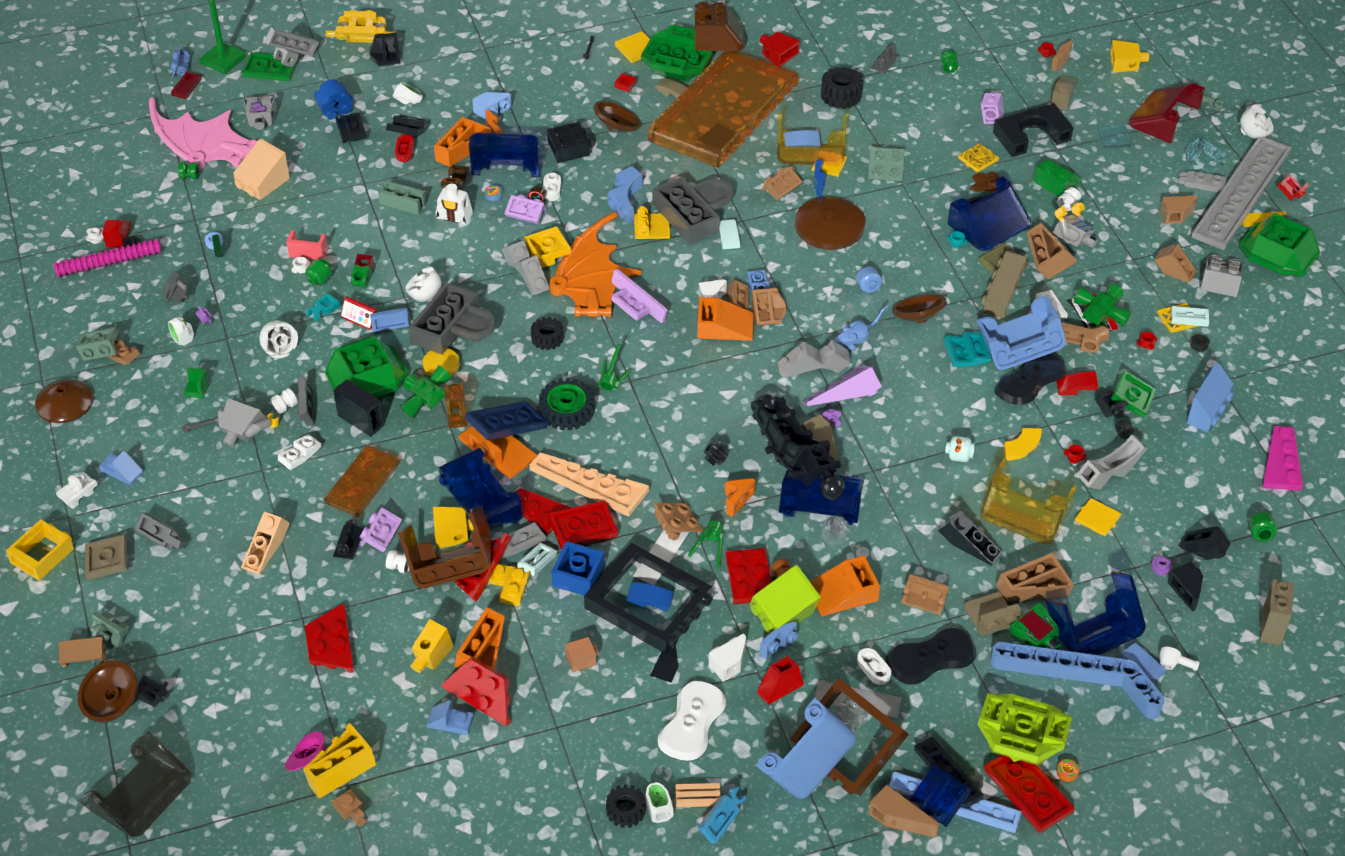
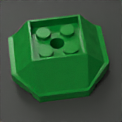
M673 24L667 27L666 30L652 35L641 54V60L648 65L655 75L689 82L698 74H703L713 56V51H695V29Z
M1276 213L1264 221L1255 223L1239 244L1240 251H1243L1249 261L1280 275L1304 277L1320 254L1312 229Z
M376 336L367 337L335 348L325 370V377L332 390L347 379L376 398L399 390L406 377L409 376L408 370L395 348L385 344Z

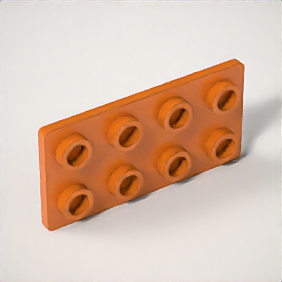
M473 426L458 435V439L509 479H512L528 467L537 457V454L512 435L486 440Z

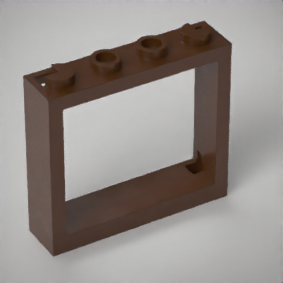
M838 678L820 700L823 705L829 709L843 692L893 732L854 783L835 767L827 774L834 782L839 779L843 783L842 788L850 795L856 793L861 796L909 734ZM805 719L790 740L796 745L812 725Z

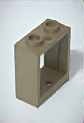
M1272 580L1262 608L1260 642L1281 645L1292 616L1294 583Z

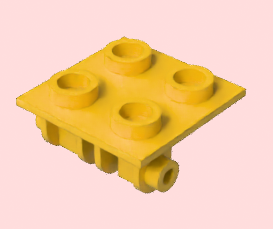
M640 206L638 214H634L635 239H669L670 225L661 213L648 214V209L645 206Z

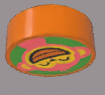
M1070 759L1060 761L1056 770L1057 776L1065 782L1076 780L1079 774L1078 764Z

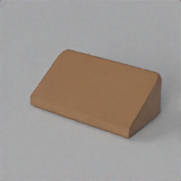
M733 280L727 287V302L749 311V286Z

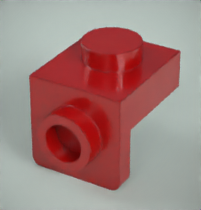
M1290 174L1277 186L1291 201L1295 197L1301 198L1306 193L1305 189L1309 184L1306 183L1301 187Z

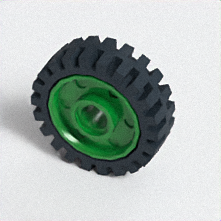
M561 378L558 379V383L554 380L551 382V385L547 384L545 389L541 390L539 395V412L549 422L548 425H552L555 429L558 426L560 430H564L565 427L568 430H572L573 426L575 429H578L580 425L585 426L586 421L590 422L591 417L594 416L595 397L593 390L590 389L588 384L585 385L583 381L578 383V379L570 381V378H566V381H563Z

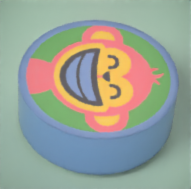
M490 185L484 190L485 198L489 201H497L502 197V190L497 185Z

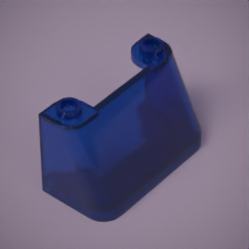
M475 133L470 137L471 175L480 176V171L484 168L489 170L490 165L523 166V171L529 170L531 177H540L542 156L536 136L531 134Z
M481 448L439 467L440 475L438 480L440 484L448 489L468 514L470 522L469 513L479 506L483 507L488 526L515 523L522 519L521 497L517 492L507 493L491 474V466L483 462L485 453Z

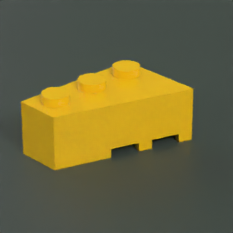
M351 723L345 727L346 731L339 738L336 736L332 740V744L325 751L322 750L303 768L309 787L319 799L376 766L371 747Z

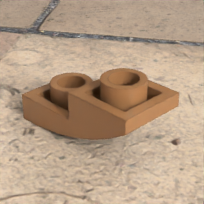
M1070 40L1059 47V53L1055 54L1052 58L1051 69L1053 71H1059L1068 62L1073 41Z
M115 339L113 345L117 353L107 357L123 365H128L140 354L136 348L125 346L122 340Z

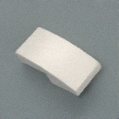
M307 434L295 440L292 448L278 454V461L289 470H292L316 453L321 447V443L310 434Z

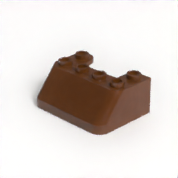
M699 2L695 4V51L743 50V25L724 3L708 4L707 2Z

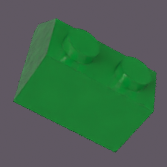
M1048 159L1036 167L1034 183L1059 197L1068 188H1074L1082 182V178Z

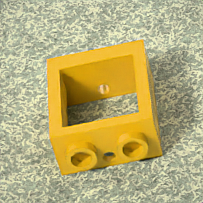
M40 519L6 550L11 564L40 581L71 553L74 547L72 538L67 532H61L52 523H46ZM46 537L56 543L57 546L38 562L28 556L27 553Z

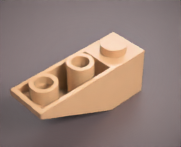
M264 512L241 568L260 575L282 543L290 523L281 517Z

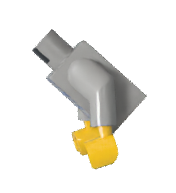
M1082 202L1074 204L1071 207V211L1075 215L1066 216L1068 212L1064 206L1058 208L1055 211V216L1059 221L1053 234L1076 247L1087 245L1093 248L1097 244L1098 239L1092 236L1094 228L1086 224L1083 215L1081 216L1080 212L1085 210L1084 204Z
M230 398L227 399L226 405L217 412L219 428L226 433L223 443L230 447L234 446L237 438L249 441L251 437L268 427L275 428L279 425V417L274 419V414L269 413L267 418H265L266 416L259 409Z

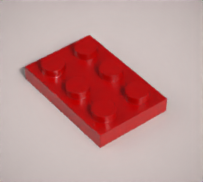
M606 501L551 512L548 515L561 550L566 541L584 545L618 536L617 528Z
M765 548L725 551L733 604L750 603L755 594L772 583Z

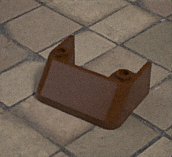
M482 506L469 513L474 529L471 534L473 546L437 555L436 549L431 543H417L412 525H408L398 532L413 582L417 587L428 588L481 574L489 569L491 564V533Z

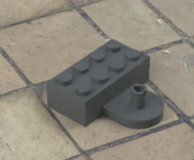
M683 177L653 188L652 204L690 245L719 233L720 217L714 210H718L720 207L731 202L733 189L729 183L720 179H710L690 186Z
M445 283L409 326L410 343L443 355L458 335L475 342H479L491 335L495 329L494 317L488 311L479 308L478 293Z

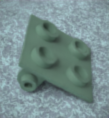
M870 147L868 179L902 182L905 149Z

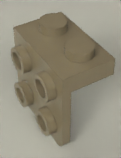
M999 592L965 602L964 604L965 611L981 637L1009 628L1011 624L1020 618L1021 608L1019 605L1008 606Z

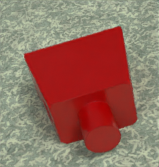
M776 32L770 37L764 34L760 38V43L763 44V56L778 68L799 54L800 41L783 33Z

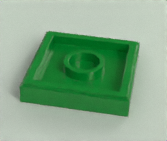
M1124 370L1119 377L1111 399L1117 403L1127 401L1128 405L1125 408L1144 418L1147 415L1156 389Z

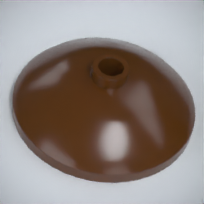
M597 101L593 107L596 116L611 131L633 132L638 130L641 125L640 120L632 112L617 104Z
M919 295L899 301L892 307V312L900 319L924 323L940 313L947 305V301L941 295Z
M75 379L57 380L48 384L39 392L35 400V408L38 415L48 422L68 423L79 419L89 411L93 404V393L90 387L82 381Z
M117 660L100 663L91 669L82 680L78 691V705L81 712L90 720L99 723L110 722L122 716L131 707L137 695L138 680L134 670L126 663Z

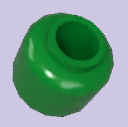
M322 258L314 259L305 270V274L308 277L307 281L312 285H323L332 274L330 263Z
M1261 512L1250 518L1249 529L1255 540L1267 542L1276 536L1277 526L1272 515Z

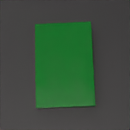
M250 52L242 71V77L290 82L297 66L298 58L295 64L289 67L283 65L281 60L273 58V54Z

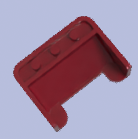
M1192 83L1153 91L1129 119L1130 127L1171 144L1174 139L1177 123L1179 122L1178 112L1173 110V108L1180 102L1199 110L1205 87Z

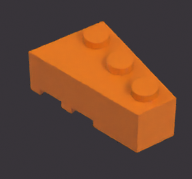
M461 117L434 145L436 162L450 167L492 143L491 128Z

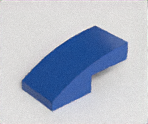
M816 160L814 170V189L818 197L822 196L826 173L822 172L823 161Z
M632 582L626 601L643 608L649 604L667 611L670 607L673 591L651 584Z

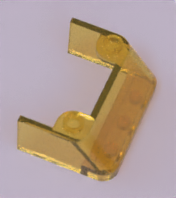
M778 112L777 159L783 164L815 165L816 160H821L823 165L842 164L845 160L847 114H842L841 131L831 132L828 136L827 144H821V147L813 148L785 146L784 133L791 131L781 129L782 112Z
M1003 458L989 484L981 506V518L986 522L1041 544L1053 543L1073 507L1077 486L1073 485L1067 498L1053 495L1048 498L1046 503L1009 489L1011 479L1004 474L1007 459Z

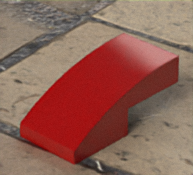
M1096 371L1074 373L1056 381L1058 395H1077L1078 390L1098 389Z

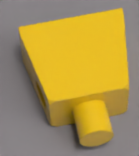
M1112 40L1110 50L1112 71H1137L1140 62L1149 61V52H1140L1138 43Z
M433 507L437 549L467 542L468 531L474 529L471 519H466L465 508Z
M431 619L427 622L412 646L415 660L410 667L414 671L421 673L425 666L432 670L436 669L453 649L454 645L446 627Z

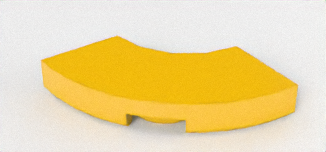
M1022 428V434L1017 439L1005 442V461L1024 458L1035 450L1040 443L1042 429Z

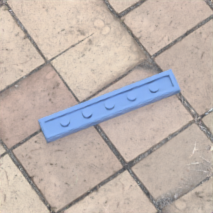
M893 771L888 785L890 788L899 791L905 799L1012 833L1016 832L1022 812L984 799L965 809L946 787Z

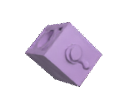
M1001 93L984 94L981 103L984 124H994L996 119L1003 117L1004 107Z

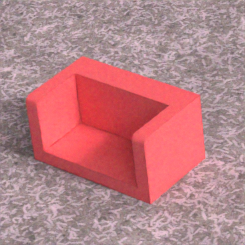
M291 230L286 241L289 257H304L311 260L325 259L328 251L326 234L321 235L319 243L297 240L295 230Z

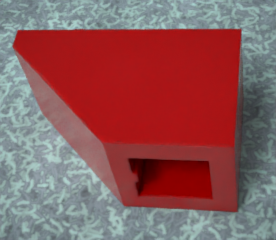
M789 656L770 665L757 690V694L769 705L800 688L804 683L799 666Z

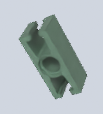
M385 181L384 189L380 188L378 191L379 203L384 206L419 215L421 212L420 205L422 207L426 205L425 191Z

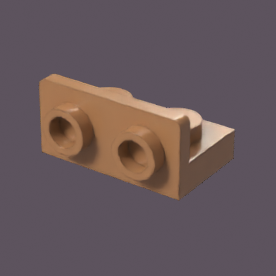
M791 167L785 170L782 168L775 174V177L772 178L770 176L763 182L764 186L761 188V191L768 190L774 199L778 201L799 187L803 182Z

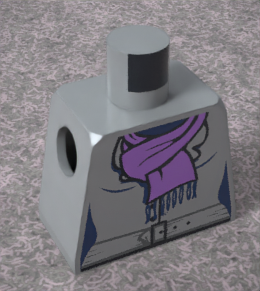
M275 95L243 97L250 127L254 126L257 130H262L264 126L273 124L277 111Z

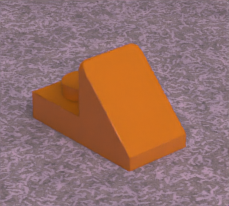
M755 479L725 482V495L728 496L726 500V514L734 517L755 493Z

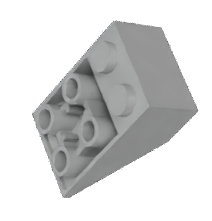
M1219 255L1207 256L1200 290L1237 297L1242 279L1243 263L1233 258L1229 260L1222 259Z

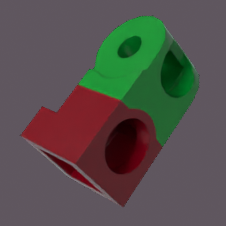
M357 254L351 275L352 286H368L371 273L375 269L373 255ZM361 260H367L368 263H362Z

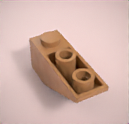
M886 785L870 801L868 814L884 826L935 838L938 835L939 823L937 820L920 810L915 803L905 799L896 789Z

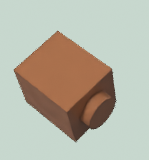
M589 637L565 644V656L572 672L596 665V656L599 655L598 649L595 644L591 643Z

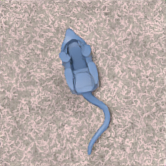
M885 306L877 318L867 326L858 320L851 323L850 328L844 327L842 329L844 332L836 337L834 341L851 350H856L855 344L867 341L869 329L878 322L883 311L888 306Z

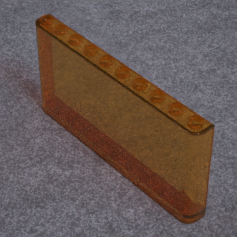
M724 51L651 124L648 131V141L719 168L744 143V140L751 136L752 132L760 126V123L768 117L771 111L775 110L776 106L783 101L785 96L789 95L791 90L798 85L800 79L798 73L737 51Z

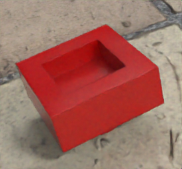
M622 73L614 82V88L630 92L637 83V78Z

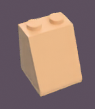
M259 139L234 171L235 185L249 193V195L259 200L263 199L290 179L285 152L263 139Z

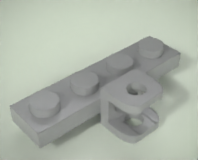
M272 27L264 41L266 44L276 47L273 58L281 60L283 65L289 67L295 64L299 56L298 53L313 56L319 43L315 39Z

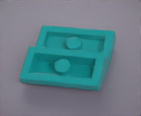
M964 332L962 337L946 335L943 339L953 367L976 366L991 361V356L981 333Z

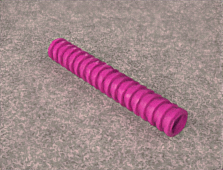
M155 238L154 241L138 242L137 245L134 243L132 246L127 245V247L121 246L120 249L117 247L116 250H104L103 253L100 251L99 254H88L86 257L83 255L82 258L78 256L76 257L77 259L71 258L69 261L65 259V262L61 260L60 263L54 262L53 265L56 276L59 278L61 277L60 275L66 276L68 273L72 275L73 272L76 274L77 271L83 272L85 269L88 271L90 268L93 270L94 267H105L106 264L110 266L111 263H122L123 260L127 262L128 259H139L140 256L144 258L145 255L148 257L150 256L149 254L155 255L157 252L160 254L161 248L159 241Z

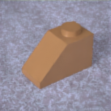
M1179 244L1161 249L1154 259L1164 274L1187 283L1192 280L1197 272Z

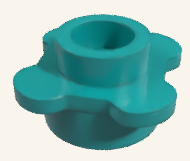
M954 231L951 233V236H947V241L952 244L953 248L967 245L968 241L965 239L964 233L960 231Z

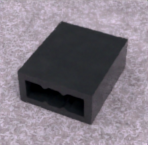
M347 379L333 390L337 415L370 437L384 426L381 402L378 398Z

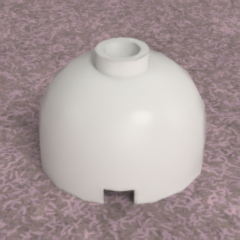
M1253 105L1244 111L1241 116L1240 129L1244 135L1258 139V137H1266L1273 132V124L1270 117L1266 119L1264 115L1266 111L1262 107Z
M430 266L422 269L423 273L420 276L415 274L405 287L407 289L405 291L416 301L426 302L432 300L441 289V278L435 269Z
M275 320L267 323L262 328L259 340L261 347L267 354L274 358H283L290 354L288 352L296 348L298 335L297 331L287 322Z

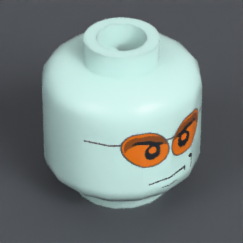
M953 436L951 442L946 443L945 453L949 454V458L952 461L968 462L970 458H973L975 444L968 437Z

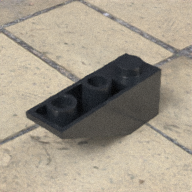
M960 510L950 516L938 530L953 546L990 566L994 564L1002 553Z

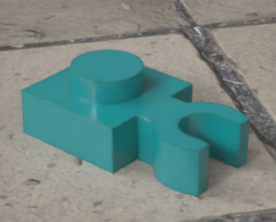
M326 293L314 302V307L306 310L307 316L313 315V320L318 321L322 314L328 316L338 309L340 301Z

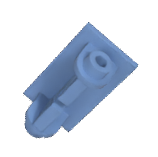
M180 44L178 51L174 50L172 57L173 61L170 70H173L172 77H174L175 73L183 76L188 69L190 53L187 50H181Z

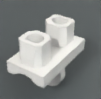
M82 472L77 477L69 476V483L56 492V494L69 507L75 508L79 505V499L83 496L89 497L94 493L93 488L98 484L96 480L91 479L85 472Z

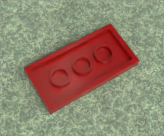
M1003 755L984 765L983 770L1016 808L1022 811L1023 816L1039 834L1074 813L1075 807L1037 765L1021 760L1014 762L1010 757Z

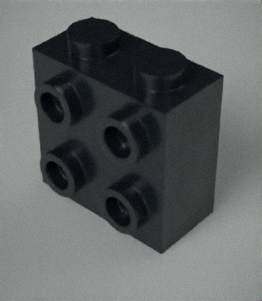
M579 122L547 129V142L557 163L590 156L591 140L587 139L585 128H582Z

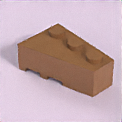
M1052 552L1000 574L996 587L1006 602L1069 597L1074 584Z

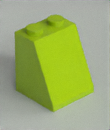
M795 565L755 594L750 602V608L752 613L762 621L765 631L772 633L787 623L793 621L799 623L813 615L821 597L798 565Z

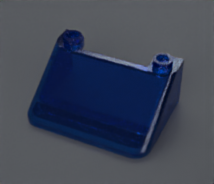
M1004 176L999 177L995 182V187L998 191L970 205L967 199L961 198L950 203L948 225L955 231L964 233L965 239L981 251H987L1031 226L1029 215L1012 184Z
M786 471L782 481L779 513H783L787 517H794L796 511L842 517V523L846 525L858 523L864 485L863 479L836 475L844 481L845 492L839 499L829 500L821 494V478L813 480L811 486L807 487L798 478L790 479L788 476L789 471Z

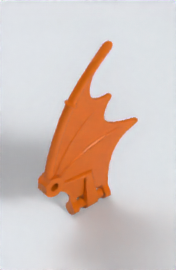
M617 212L608 214L590 226L580 236H577L570 246L571 254L563 256L555 276L550 279V293L552 295L562 296L565 294L574 301L575 317H580L581 315H588V317H611V299L617 288L612 284L614 270L619 269L628 278L641 275V270L622 267L611 262L609 257L617 248L616 245L602 244L596 238L599 230L604 225L618 217Z

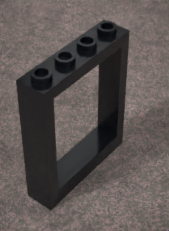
M630 543L584 595V608L666 654L670 648L676 646L679 637L687 633L690 624L700 617L704 607H708L713 600L712 586ZM635 562L648 566L661 573L667 579L695 593L694 597L664 632L603 599Z

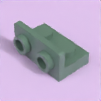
M116 327L83 333L76 344V348L84 361L116 355L117 350L113 343L119 332Z

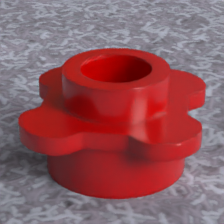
M1048 42L1043 43L1037 49L1043 57H1050L1057 53L1054 50V45Z
M1151 332L1140 334V340L1137 341V345L1153 350L1155 348L1154 344L1158 340L1157 337Z
M1071 445L1063 453L1072 464L1087 458V455L1084 454V449L1080 445Z

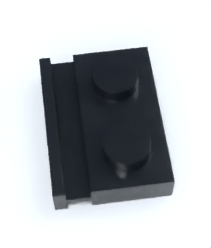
M359 113L344 115L343 118L339 119L335 117L342 143H345L347 140L352 142L367 139Z

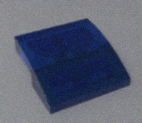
M933 765L908 801L915 803L920 810L927 815L933 816L937 822L947 828L972 790Z

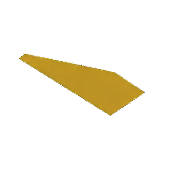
M1286 211L1249 213L1242 224L1243 227H1253L1255 223L1264 221L1275 213L1283 216L1286 214Z

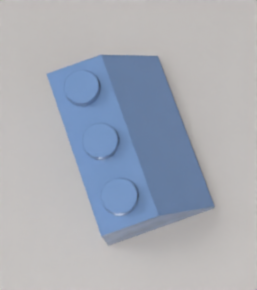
M1215 363L1195 395L1187 424L1209 432L1212 426L1215 427L1220 418L1219 414L1223 415L1227 407L1226 403H1230L1234 396V392H1232L1234 384L1219 363Z

